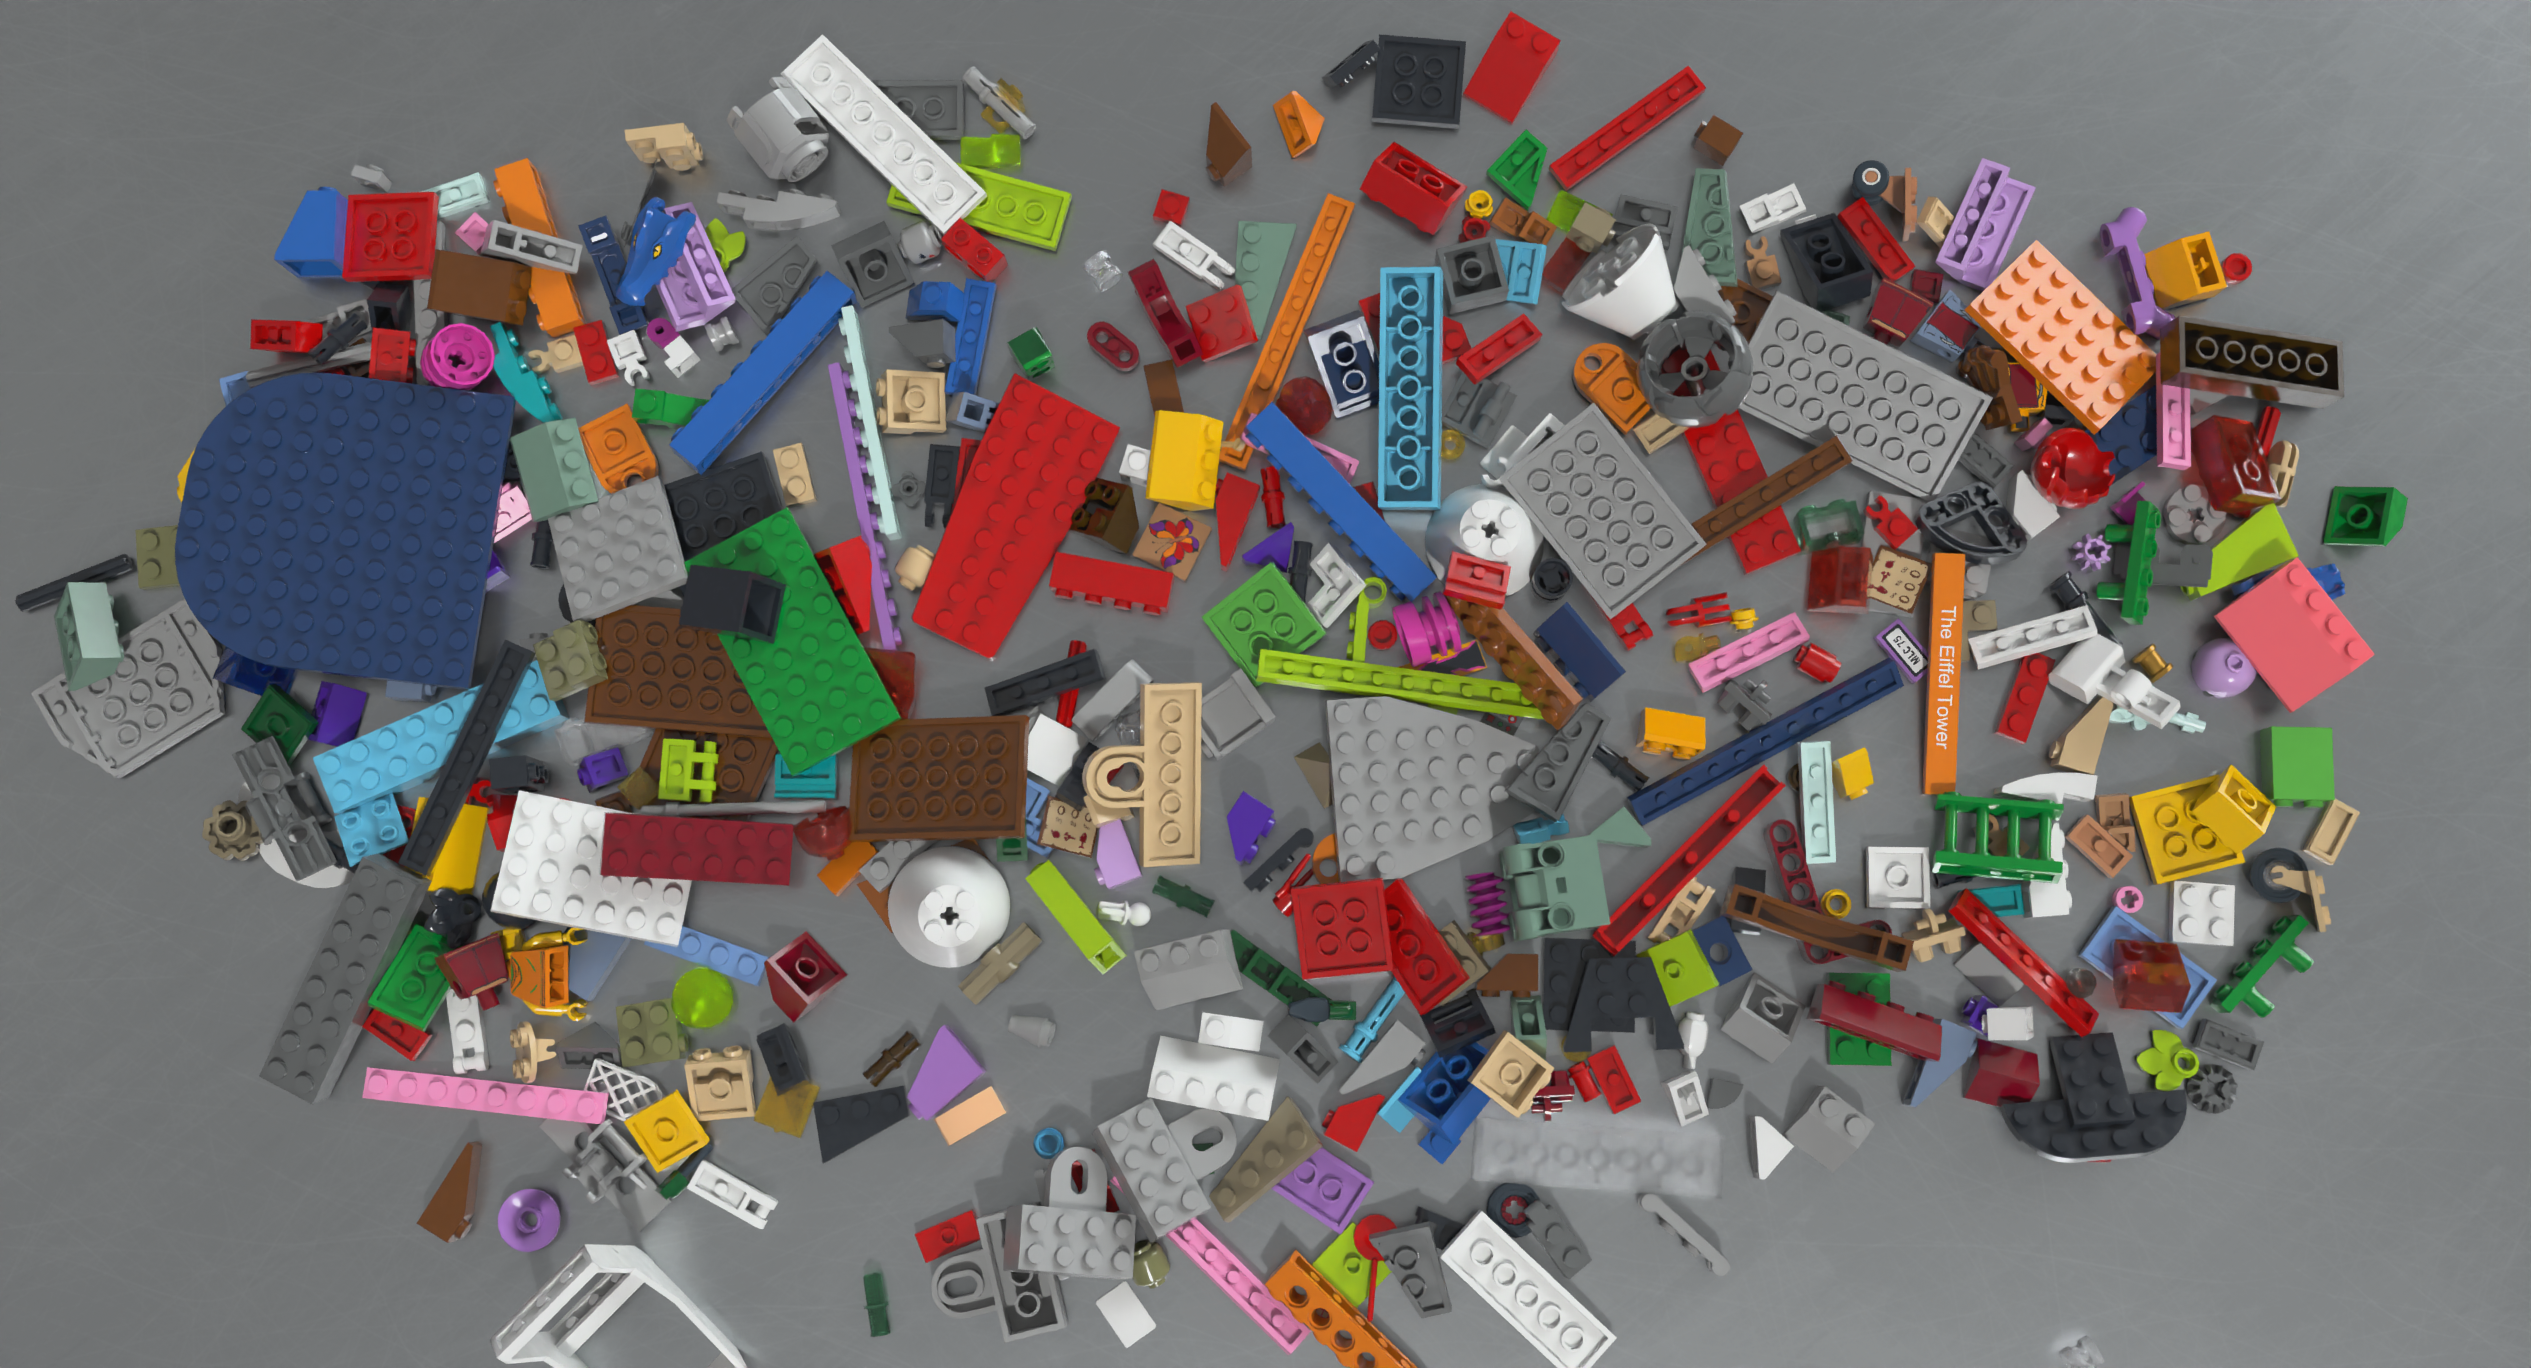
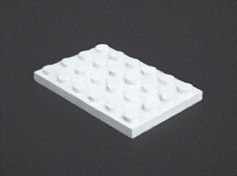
M519 790L491 912L674 947L678 946L692 880L603 876L599 874L604 812L634 813Z

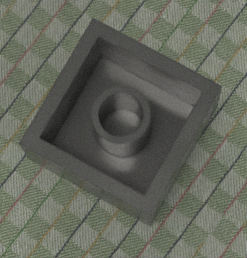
M1494 235L1436 250L1435 263L1436 267H1441L1443 271V293L1449 314L1506 301L1509 289Z

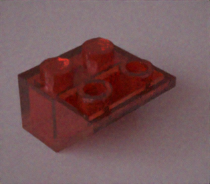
M1839 546L1812 552L1807 611L1869 614L1873 565L1871 548Z
M2115 939L2113 989L2119 1008L2181 1013L2191 985L2177 944Z

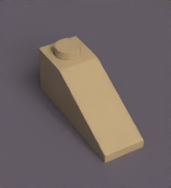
M2098 695L2059 736L2057 741L2052 743L2049 751V758H2052L2051 768L2067 773L2094 775L2114 705L2113 702Z

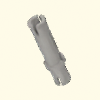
M974 66L965 72L962 77L963 82L979 95V100L983 104L987 103L1023 139H1027L1033 134L1036 124L1031 122L999 91V86L996 83H990Z

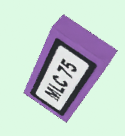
M1899 618L1874 637L1875 641L1895 661L1896 666L1912 684L1927 673L1928 652Z

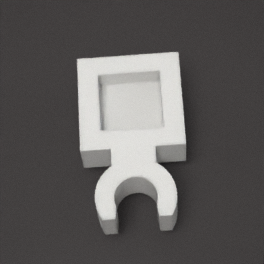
M635 330L607 340L617 368L619 370L627 368L625 370V379L632 387L635 386L633 375L637 372H641L646 381L650 380L649 372L639 363L646 360L647 357Z

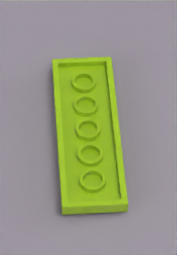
M956 163L987 194V197L963 219L974 230L1056 251L1072 199L1071 193ZM891 185L886 202L889 207L923 215Z

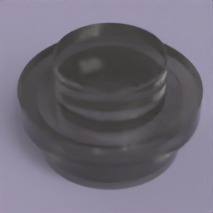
M2075 968L2066 975L2067 987L2074 996L2087 998L2093 994L2097 981L2090 970Z

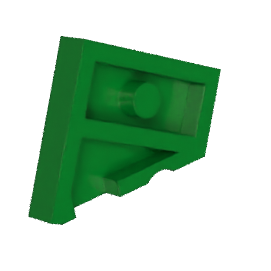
M1526 129L1491 165L1486 175L1528 211L1532 205L1548 148Z

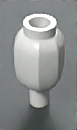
M1686 1012V1018L1680 1021L1678 1030L1684 1043V1049L1679 1050L1684 1055V1068L1695 1069L1696 1057L1705 1050L1709 1032V1025L1704 1020L1705 1014Z

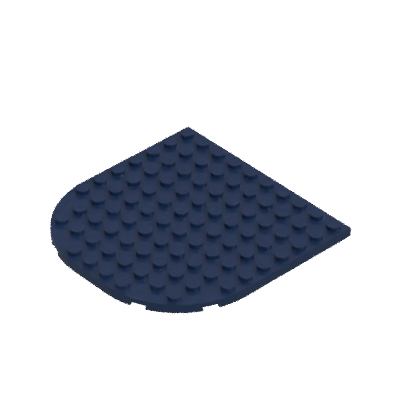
M316 372L282 376L255 386L238 396L213 419L204 431L195 448L187 473L176 534L175 565L183 596L194 616L208 633L232 651L264 665L292 670L470 690L516 404L515 397Z

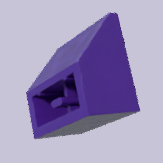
M1244 791L1227 815L1236 863L1240 866L1245 861L1248 863L1252 862L1260 849L1256 843L1261 835L1267 838L1276 824V820L1273 819L1274 810Z

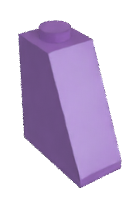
M943 1025L938 1030L907 1096L911 1102L908 1107L919 1120L922 1117L926 1121L931 1120L987 1072L948 1025Z

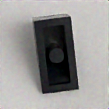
M379 283L367 299L372 332L373 327L409 332L412 317L409 287L406 285Z

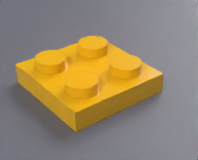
M678 1090L671 1092L624 1121L657 1173L704 1147L710 1141Z

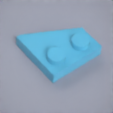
M1495 239L1509 289L1506 300L1538 304L1547 246L1536 243Z

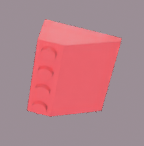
M2298 557L2279 566L2214 616L2289 713L2294 712L2375 655Z

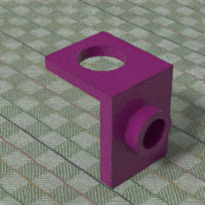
M2143 481L2131 488L2110 506L2126 525H2133L2135 521L2137 501H2146L2138 493L2146 485Z

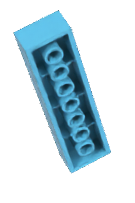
M1441 267L1380 268L1378 508L1382 510L1441 509L1443 271Z
M537 660L531 663L488 755L570 719L562 699L556 702L549 700ZM484 683L313 757L334 813H344L391 793L395 796L440 776Z

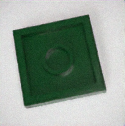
M274 683L267 687L241 730L255 743L273 736L288 766H291L319 722L278 684Z

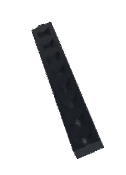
M508 640L504 641L398 862L399 864L430 876L533 661L535 652Z

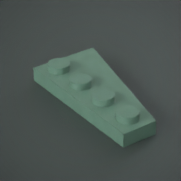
M1696 168L1683 249L1688 245L1692 251L1698 249L1706 262L1702 266L1708 276L1713 274L1720 286L1738 287L1727 173L1725 169Z
M1238 221L1235 285L1242 286L1257 339H1262L1297 224Z

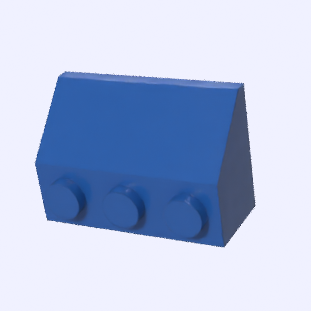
M1475 1042L1441 1058L1436 1051L1422 1068L1421 1073L1398 1098V1101L1432 1132L1454 1145L1490 1101V1098L1468 1081L1489 1050Z

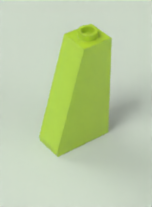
M2274 502L2254 511L2247 519L2243 520L2210 547L2213 552L2211 580H2208L2207 588L2180 586V589L2184 595L2189 597L2190 601H2193L2298 557V552Z
M1050 860L1037 864L1030 871V875L1025 878L1086 958L1102 974H1105L1127 956Z

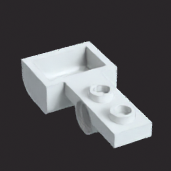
M2099 634L2095 637L2078 641L2048 676L2050 684L2086 704L2098 694L2160 729L2181 708L2179 700L2153 687L2150 680L2141 672L2130 669L2128 672L2121 670L2120 667L2125 663L2122 647Z

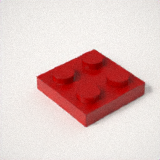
M1234 285L1186 306L1193 332L1203 352V355H1201L1202 361L1209 362L1258 342L1242 286Z

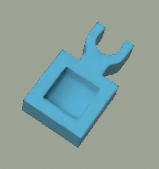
M1564 814L1556 822L1550 819L1543 820L1540 817L1513 825L1514 834L1519 844L1541 843L1551 840V835L1570 833L1569 824L1565 820Z

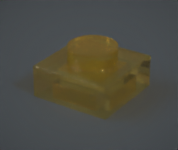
M640 766L617 786L622 794L638 810L659 793V785Z

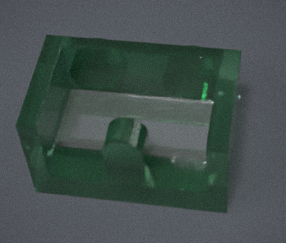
M1838 499L1828 503V506L1817 508L1816 505H1809L1799 509V512H1797L1793 519L1801 549L1800 556L1858 544L1865 534L1856 500L1846 502L1845 499Z

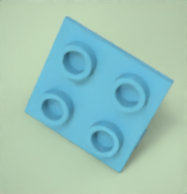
M393 793L334 816L350 867L359 864L364 856L378 853L383 854L406 845L409 841Z

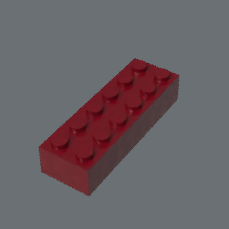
M604 812L599 874L603 876L789 886L794 825L789 823Z

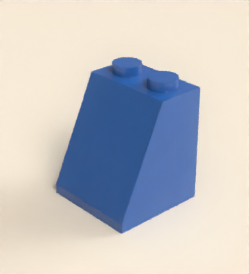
M319 187L318 191H307L275 252L274 260L296 277H342L348 199L332 187Z

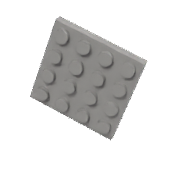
M659 476L599 498V502L548 518L574 622L577 620L591 621L686 584L688 573L684 564L664 483Z

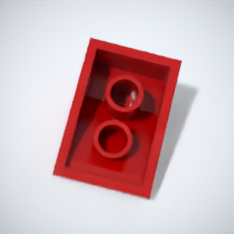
M1510 11L1483 56L1463 95L1513 124L1555 58L1561 40Z
M860 535L814 554L856 634L869 631L872 562L870 560V549Z

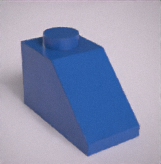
M923 281L909 291L905 318L907 320L920 321L944 319L945 321L961 322L965 293L951 282Z

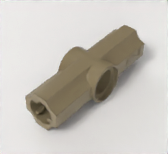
M1023 922L1002 944L998 943L981 959V964L958 987L968 999L977 1005L999 983L1005 982L1021 966L1020 962L1039 946L1042 939Z

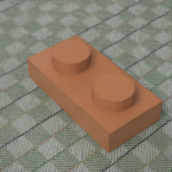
M2088 814L2084 815L2065 835V838L2109 879L2114 878L2133 857L2131 853Z

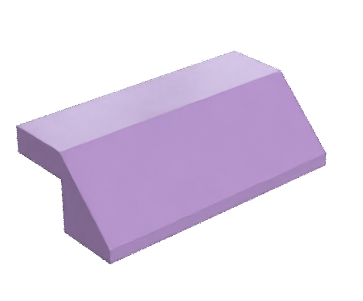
M1982 158L1935 262L1960 284L1982 292L1996 279L2036 189L2034 186L2009 178L2010 167Z
M692 202L664 208L663 213L676 219L684 211L696 215L695 224L689 230L686 237L683 255L677 258V265L675 267L668 268V277H663L660 285H656L676 332L706 324L736 301Z

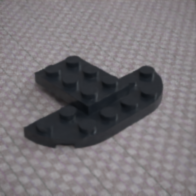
M2113 1032L2087 1034L2084 1037L2080 1035L2052 1037L2049 1041L2064 1099L2003 1104L2000 1108L2006 1125L2019 1142L2023 1141L2037 1151V1155L2058 1162L2075 1163L2143 1157L2161 1150L2181 1129L2186 1116L2187 1099L2185 1089L2129 1094Z

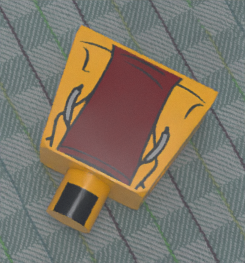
M2008 363L2010 383L2023 420L2011 424V431L2030 430L2029 416H2036L2045 408L2047 389L2020 363Z

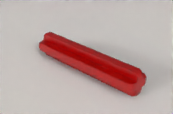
M1071 640L1067 658L1086 652V643ZM1079 688L1060 695L1056 722L1067 728L1072 727Z

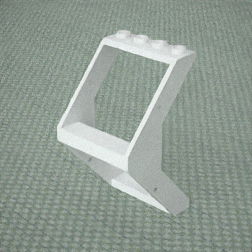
M584 1244L490 1338L497 1359L505 1364L544 1361L554 1368H588L575 1352L645 1282L675 1303L722 1352L707 1368H747L737 1347L647 1254L631 1245ZM596 1273H606L550 1331L539 1332Z

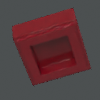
M1914 269L1909 290L1937 305L1940 300L1944 274Z

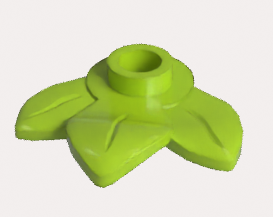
M714 218L706 227L705 232L716 257L720 258L723 272H726L730 261L741 256L744 251L746 237L743 231L729 235L722 222Z
M2153 1030L2152 1040L2154 1048L2143 1051L2136 1058L2137 1064L2143 1071L2156 1075L2155 1088L2160 1091L2177 1089L2183 1079L2194 1076L2199 1069L2197 1055L2192 1050L2184 1048L2177 1035L2166 1030ZM2179 1058H2182V1059L2185 1060V1062H2186V1068H2185V1069H2182L2181 1067H2179V1065H2178V1059H2179Z

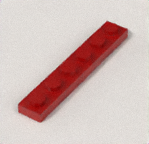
M1688 65L1550 164V172L1565 191L1569 190L1704 93L1705 85Z
M1967 888L1960 891L1948 910L1955 919L1965 926L1979 942L1984 944L2025 985L2038 995L2069 1027L2075 1030L2081 1037L2091 1033L2099 1013Z

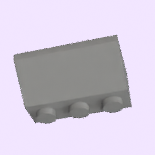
M1229 929L1218 930L1134 951L1140 981L1155 1010L1243 989Z

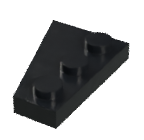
M905 1085L814 1102V1113L823 1164L909 1117L910 1111Z

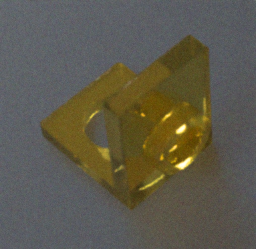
M1000 78L997 81L999 91L1024 113L1023 94L1013 84L1009 86ZM988 106L981 113V117L999 134H1003L1010 125L1006 121H995L992 117L994 110Z

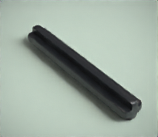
M122 554L17 595L15 603L20 611L26 612L61 598L67 582L100 583L133 569L132 560L127 554Z

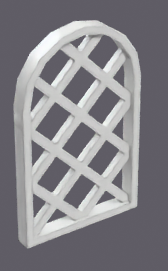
M599 1058L594 1060L583 1090L588 1091L589 1087H591L593 1092H598L594 1082L603 1079L607 1089L601 1091V1093L609 1092L613 1099V1103L607 1105L606 1114L622 1121L652 1104L647 1092L654 1090L658 1100L663 1098L657 1084L650 1079ZM602 1065L612 1069V1071L605 1073ZM596 1067H598L601 1075L593 1078ZM616 1073L621 1083L612 1087L607 1077ZM622 1074L630 1076L632 1079L625 1081ZM636 1081L640 1091L631 1095L627 1085ZM642 1082H645L651 1087L645 1089ZM623 1087L627 1097L618 1100L613 1090ZM643 1095L647 1105L637 1108L633 1098ZM629 1100L633 1111L624 1114L620 1104ZM616 1106L619 1114L609 1110V1108Z

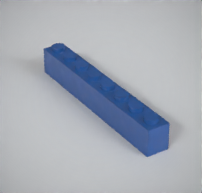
M826 271L822 277L817 276L811 282L809 291L803 298L798 297L792 303L789 309L790 312L783 320L780 318L772 325L770 334L764 341L760 340L752 347L751 355L744 363L739 362L733 368L731 377L724 385L719 384L711 393V399L704 406H699L693 412L691 421L685 428L681 427L673 434L672 442L669 446L674 454L702 475L839 323L838 318L843 317L841 308L854 306L857 303L854 291L829 271Z
M1273 402L1245 427L1249 432L1245 437L1257 449L1262 446L1269 453L1266 459L1277 471L1283 468L1290 475L1287 479L1289 484L1298 493L1302 489L1310 497L1307 501L1308 504L1318 514L1324 511L1331 519L1328 525L1339 536L1344 533L1352 541L1348 546L1358 557L1361 558L1365 555L1372 562L1369 568L1378 578L1382 579L1385 576L1391 582L1392 586L1389 589L1400 601L1406 598L1407 601L1412 602L1437 578Z

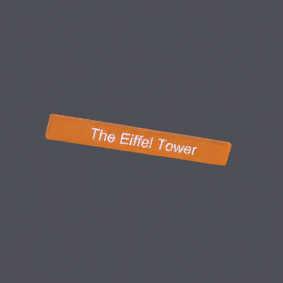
M1932 553L1923 794L1955 792L1965 554Z

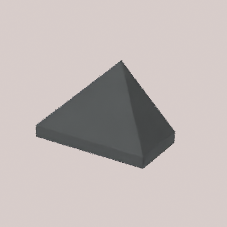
M596 1022L557 1043L556 1049L561 1069H591L596 1058L622 1068L619 1044ZM602 1065L603 1069L612 1070Z

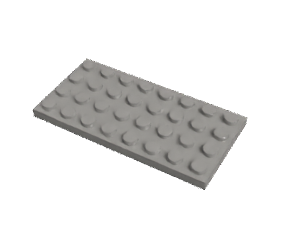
M1776 290L1748 342L1754 363L1753 380L1748 395L1739 408L1817 447L1837 436L1853 460L1851 464L1930 502L1938 497L1993 397Z

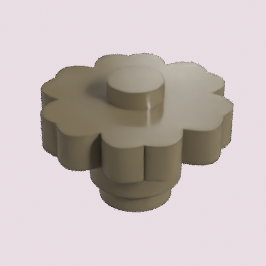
M227 800L222 805L215 806L212 810L213 817L207 818L203 822L202 837L210 842L209 851L225 861L233 857L240 861H245L249 857L257 855L259 852L258 844L263 843L258 826L245 808L248 801H241L237 805L233 801Z

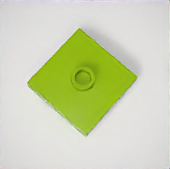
M1691 929L1636 954L1637 957H1651L1670 1007L1719 985Z
M1352 1221L1342 1234L1311 1265L1357 1308L1369 1296L1372 1261L1365 1259L1358 1253L1353 1237L1357 1225ZM1378 1261L1376 1288L1392 1272L1384 1261Z

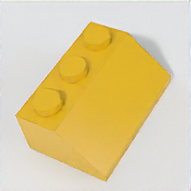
M1155 411L1145 498L1187 511L1213 509L1223 421L1202 414Z
M418 798L412 833L429 798ZM469 804L463 805L430 876L408 868L432 881L427 891L434 892L441 888H449L459 895L474 894L487 825V814H489L490 808Z

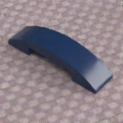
M605 215L578 225L611 306L609 309L619 335L648 326L643 306H630L621 302L616 297L615 290L625 272L627 261L608 217Z

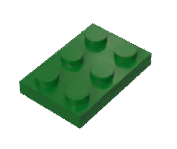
M416 924L368 1000V1006L425 1032L451 989L449 982L434 959L437 956L454 950L448 948L446 938L426 931L424 927Z
M1827 973V984L1831 980L1847 986L1845 991L1857 995L1858 991L1871 994L1876 997L1874 1002L1885 1006L1887 1001L1891 1002L1890 973ZM1827 1027L1828 1065L1892 1066L1891 1049Z

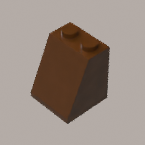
M436 249L427 309L468 318L523 326L527 310L526 302L528 288L531 283L532 267L509 261Z

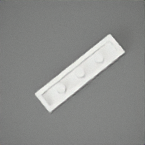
M2085 605L1968 639L1975 664L1979 670L2097 636V628L2088 606Z

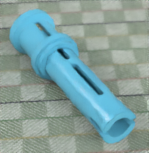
M1393 976V979L1364 1020L1355 1023L1353 1026L1355 1030L1346 1043L1340 1044L1338 1047L1358 1063L1362 1062V1055L1369 1045L1377 1041V1031L1405 993L1395 976Z

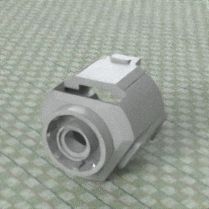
M771 77L768 82L774 91L758 100L744 114L737 106L732 107L726 121L734 130L735 137L769 178L787 179L789 182H795L808 176L826 159L828 155L826 145L828 143L829 131L796 88H793L784 77Z

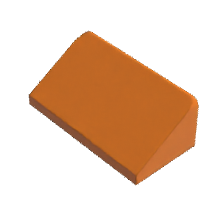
M850 841L817 876L835 896H839L861 874L859 870L879 850L870 842Z

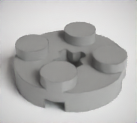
M2195 484L2174 492L2166 500L2163 507V517L2165 516L2167 524L2165 528L2168 534L2184 545L2203 544L2217 537L2224 527L2225 515L2227 514L2226 504L2221 501L2215 492ZM2188 509L2198 510L2201 519L2191 522L2189 520L2191 515L2188 513Z

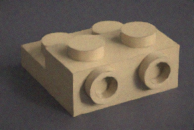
M684 123L625 130L627 144L638 159L645 163H655L656 160L659 162L663 158L670 169L684 171L690 169L691 166L699 165V160H703L700 142L696 143L694 133L689 132Z
M886 369L881 378L877 379L876 395L882 396V407H878L876 419L877 425H882V433L912 434L913 432L944 433L946 431L945 373Z
M1504 1030L1468 1081L1507 1112L1519 1118L1521 1114H1525L1531 1108L1533 1097L1539 1089H1543L1549 1083L1554 1067Z
M734 1045L724 1048L723 1052L711 1053V1049L701 1048L695 1050L693 1055H689L685 1063V1072L691 1111L697 1121L752 1117L755 1115L756 1107L752 1086L754 1074L750 1050L742 1051L741 1046Z

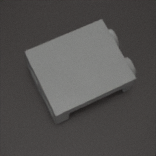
M1241 668L1233 673L1230 679L1202 698L1201 749L1208 759L1213 756L1217 762L1276 721V716Z

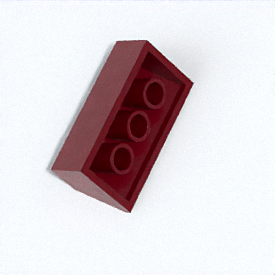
M1831 980L1828 981V984L1817 985L1806 1019L1922 1061L1939 1062L1941 1057L1942 1026L1933 1023L1934 1017L1920 1012H1916L1915 1016L1904 1012V1006L1887 1001L1886 1006L1874 1002L1875 996L1862 991H1858L1857 995L1845 991L1847 986Z

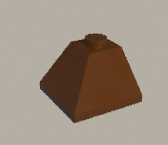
M1217 102L1211 105L1206 151L1207 167L1205 169L1213 181L1219 180L1225 187L1252 167V147Z

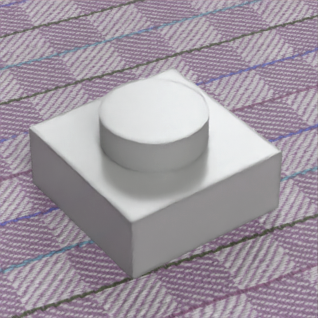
M354 164L351 176L361 185L388 193L392 184L383 174L384 170L367 164L366 168Z

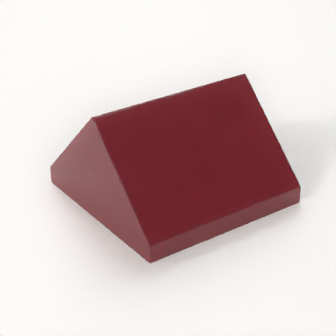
M1976 1038L1977 1047L1971 1059L1963 1098L2000 1108L2003 1104L2031 1102L2040 1085L2038 1054Z

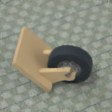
M2272 848L2256 857L2250 869V880L2255 891L2266 900L2277 903L2292 901L2302 893L2310 895L2317 932H2326L2325 925L2331 924L2328 906L2321 905L2319 894H2325L2322 875L2316 876L2315 870L2308 871L2305 861L2297 853L2286 848Z

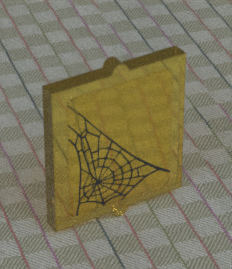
M770 1076L753 1121L774 1128L776 1133L782 1131L801 1138L813 1109V1103L816 1101L821 1087L810 1083L782 1096H777Z

